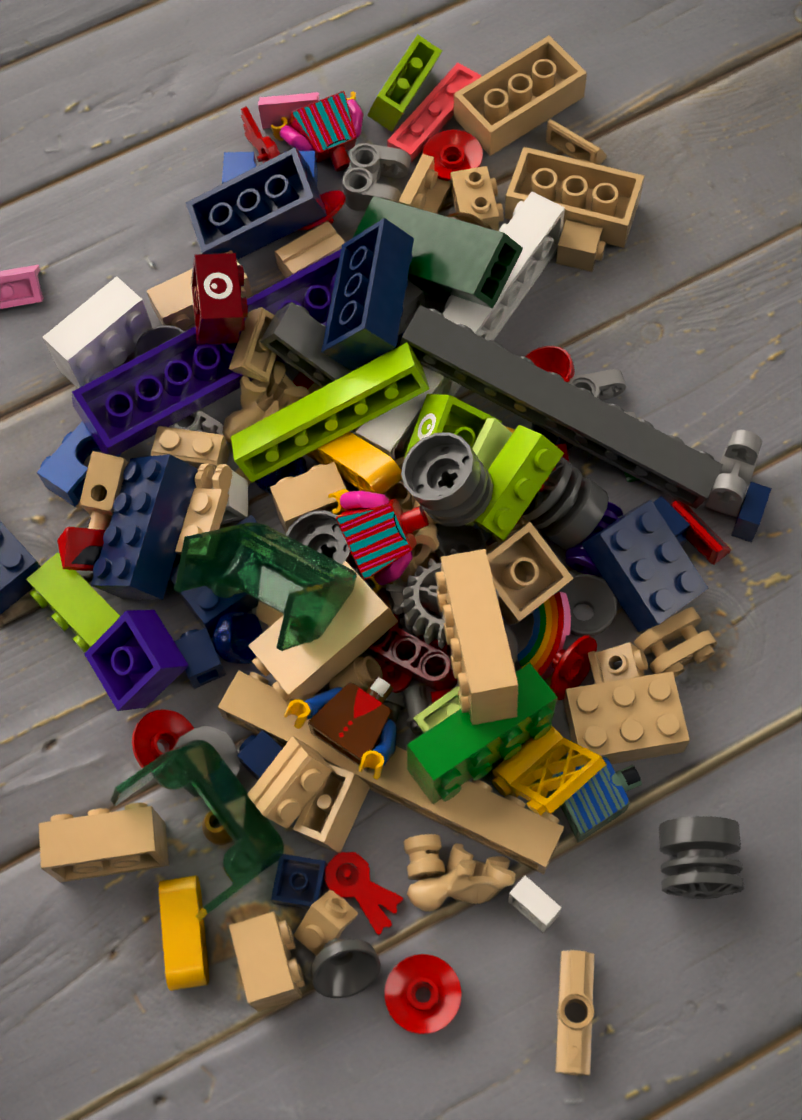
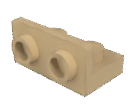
M422 154L398 203L436 214L439 213L451 188V183L437 178L438 172L434 168V157Z

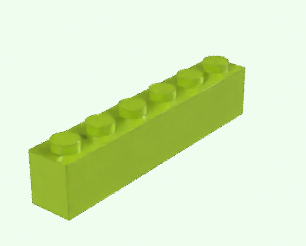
M408 342L232 435L231 442L234 461L251 483L429 390L423 366Z

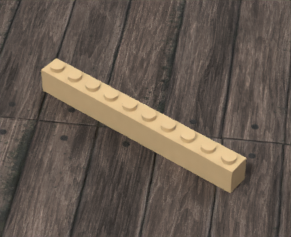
M238 670L218 705V709L224 719L257 735L264 730L282 747L287 744L292 736L296 737L318 751L327 763L358 775L370 786V790L542 874L545 873L564 830V826L558 824L560 820L554 815L544 812L540 816L525 808L526 804L512 795H506L504 798L491 792L493 788L481 780L467 781L461 785V791L450 800L443 801V799H440L432 804L407 770V750L397 746L395 753L383 766L380 778L374 779L375 770L373 768H369L367 772L364 769L362 773L359 772L358 765L311 734L308 726L310 719H306L302 728H295L294 723L297 716L289 715L284 717L289 703L293 700L292 698L285 701L272 686L268 685L269 681L255 672H250L247 675Z

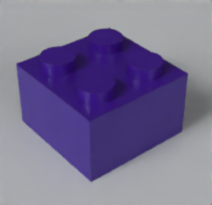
M155 609L125 611L84 653L117 711L146 708L189 666Z

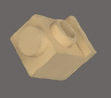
M631 642L603 651L588 653L595 684L645 676L644 670H648V663L643 650H638ZM622 660V666L615 670L613 663Z

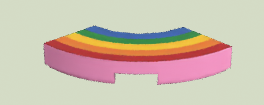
M560 591L533 611L534 627L532 636L527 646L517 654L521 668L531 663L544 681L554 671L552 661L558 651L563 649L566 635H570L571 612L567 594Z

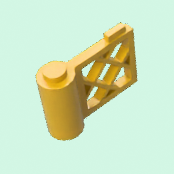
M551 725V729L544 736L537 740L531 737L521 745L522 748L516 755L502 761L494 768L492 772L495 778L492 780V783L504 797L512 795L517 798L520 795L528 800L526 804L529 809L541 816L545 811L552 814L607 764L602 756L564 738ZM568 753V757H567V758L560 760L562 757H564V756ZM584 765L580 770L575 771L576 767ZM563 772V775L552 778L554 774ZM540 779L539 783L533 784L536 780ZM556 790L551 796L546 798L549 791Z

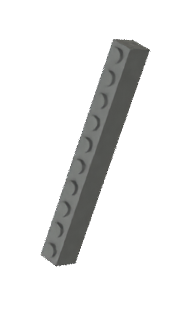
M420 305L401 338L399 346L408 342L420 363L425 367L695 509L708 498L723 464L714 460L713 456L709 453L697 451L685 445L680 438L662 433L655 429L650 422L636 419L624 413V410L618 405L607 404L594 397L593 393L589 390L577 388L569 384L559 374L547 372L535 366L530 359L524 356L514 355L505 350L500 343L486 340L476 335L468 326L456 324L444 318L443 314L435 309H427Z

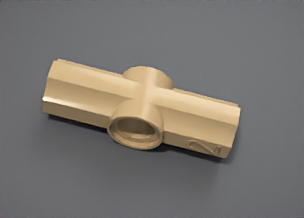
M577 950L561 951L555 1073L590 1076L592 1019L594 1015V953ZM575 1002L583 1006L586 1014L585 1020L581 1023H573L568 1020L564 1011L567 1004Z

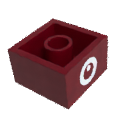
M236 253L194 254L191 290L197 345L237 343L240 331L245 330L248 304L247 298L241 297V286H244L243 265L237 266Z

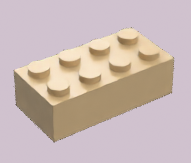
M547 36L454 93V119L467 133L473 135L479 141L484 151L491 156L584 98L587 72L555 40Z
M523 147L506 193L505 218L511 220L517 204L520 201L524 202L529 194L534 192L565 207L563 227L565 221L569 220L603 228L601 241L624 248L640 201L644 175Z
M486 549L441 557V572H435L438 588L436 593L440 612H443L445 623L443 624L447 645L451 646V664L454 678H458L460 689L458 690L462 713L469 712L472 725L517 717L518 681Z

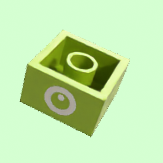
M427 394L404 458L417 442L434 433L450 432L461 436L473 448L486 419L495 417L451 395Z

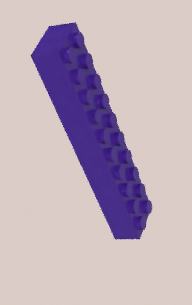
M341 249L248 298V312L262 307L275 315L279 309L293 302L295 305L304 307L310 316L319 323L327 325ZM193 327L72 391V405L102 453L117 456L155 435L158 426L169 427L241 388L240 379L244 375L229 369L237 343L197 345L196 328ZM276 356L275 361H280L283 364L286 363L281 357Z

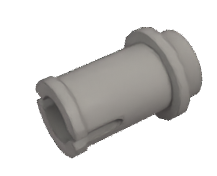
M414 685L407 687L403 691L409 714L406 723L413 733H423L413 717L428 707L426 687Z

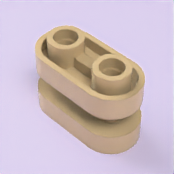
M694 607L684 609L661 624L648 629L634 641L638 650L642 649L645 655L651 652L654 653L656 659L649 665L654 674L673 671L675 678L685 670L683 666L694 660L697 664L702 663L715 654L713 648L717 645V641L711 632L706 630L698 634L695 629L702 619ZM683 635L686 641L670 650L667 649L666 644Z

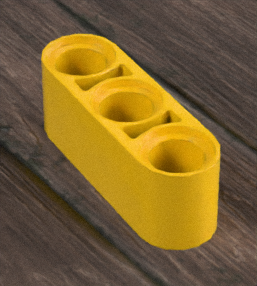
M194 875L159 881V904L168 989L173 991L209 985L208 956L199 877Z

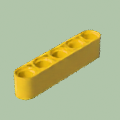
M351 432L306 454L320 464L327 465L335 462L341 478L361 491L384 494L402 480L401 469L389 455Z

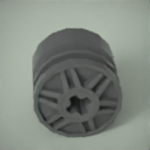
M444 432L424 437L409 450L403 461L401 475L405 488L432 520L443 526L458 527L474 521L486 510L492 499L493 482L491 475L470 445L461 436Z
M561 457L555 466L556 469L550 473L547 482H544L543 491L537 492L521 518L531 522L537 529L542 528L543 534L559 547L569 549L581 543L595 529L607 509L609 497L604 489L591 479L582 478L581 471L572 467L570 462Z
M311 511L300 516L289 527L283 540L282 554L286 566L296 577L306 582L312 588L317 587L345 561L362 578L336 520L338 515L329 511Z
M694 816L671 819L660 823V851L663 854L678 857L661 865V872L669 875V877L662 880L663 892L691 899H712L735 894L744 889L743 879L740 876L733 875L741 872L742 863L738 860L724 857L741 849L740 830L737 821L722 817Z

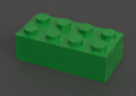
M531 663L515 672L518 681L517 717L472 725L469 712L462 713V710L459 709L407 744V770L432 804L440 799H443V801L450 800L461 791L462 784L471 778L474 781L481 779L492 769L491 765L500 758L504 760L512 758L521 750L522 743L531 737L537 740L551 729L550 724L555 714L557 696Z

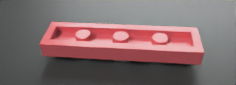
M457 63L387 140V147L406 151L410 155L412 162L423 150L425 143L433 135L437 134L454 115V93L482 76Z

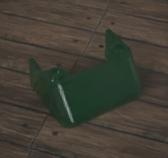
M244 523L185 536L174 590L183 592L206 586L212 590L213 594L223 598H230L234 594L242 592L251 595L284 614L276 647L284 651L304 643H310L323 635L354 590L357 574L352 569L267 525Z
M194 740L165 752L119 784L114 789L111 802L114 806L118 805L154 778L162 787L170 790L183 788L188 783L193 785L235 842L227 850L223 858V869L233 885L197 913V919L202 921L277 863L283 855L284 842L270 821L261 814L256 804L249 798L246 789L215 748L204 740Z

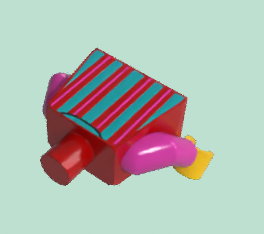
M342 91L292 111L290 117L291 126L288 124L286 117L281 118L282 126L270 125L275 139L284 140L293 148L296 147L298 151H315L316 162L330 158L337 172L348 168L350 159L347 151L355 146L356 139L361 134L363 111L356 102V93L351 92V98L347 99L345 92Z
M342 489L329 494V498L334 497L338 502V507L332 509L333 514L342 512L336 517V520L363 580L371 579L375 583V587L372 590L377 593L385 585L399 579L412 561V550L417 545L413 532L429 526L428 518L423 508L418 506L403 512L397 499L388 500L384 494L361 490L349 492L346 489Z

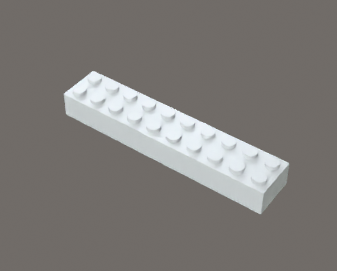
M531 192L524 202L520 201L515 207L513 218L508 224L504 223L499 231L508 235L523 247V250L493 309L451 295L445 305V311L442 313L444 318L456 324L466 325L476 335L486 340L494 341L557 252L558 243L563 231L565 207L534 192ZM422 365L430 389L355 428L356 436L386 453L393 460L405 456L426 395L445 394L454 397L461 387L460 384Z

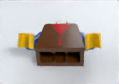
M379 677L374 679L366 691L350 682L345 687L333 688L305 701L300 699L292 700L284 713V717L289 715L297 716L294 727L297 729L304 726L306 719H310L308 726L311 734L358 765L359 772L362 773L363 769L367 772L369 768H373L375 770L374 779L380 778L383 766H385L396 751L397 726L393 722L392 710L383 704L394 689Z

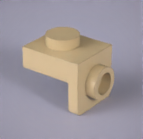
M329 890L310 906L293 936L317 956L326 943L340 937L343 930L355 920L358 912L345 899L338 896L334 891Z

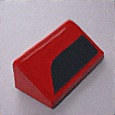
M676 500L671 503V506L690 524L685 538L711 564L715 565L730 553V547L687 504Z
M79 527L65 528L57 540L62 568L67 570L93 571V567L100 557L104 544L103 536L106 530Z

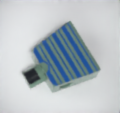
M602 757L607 765L560 806L577 842L584 840L627 811L630 802L625 792L642 785L641 778L634 765L615 772L610 760L607 757ZM584 765L576 767L575 771L580 770ZM563 772L554 774L552 778L563 775Z

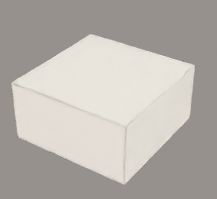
M526 876L509 893L508 902L543 933L560 914L562 907Z

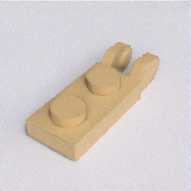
M201 464L199 469H197L198 473L195 476L196 488H194L175 552L179 555L199 558L211 557L228 502V491L233 476L231 468L227 464L218 465L216 470L210 464Z

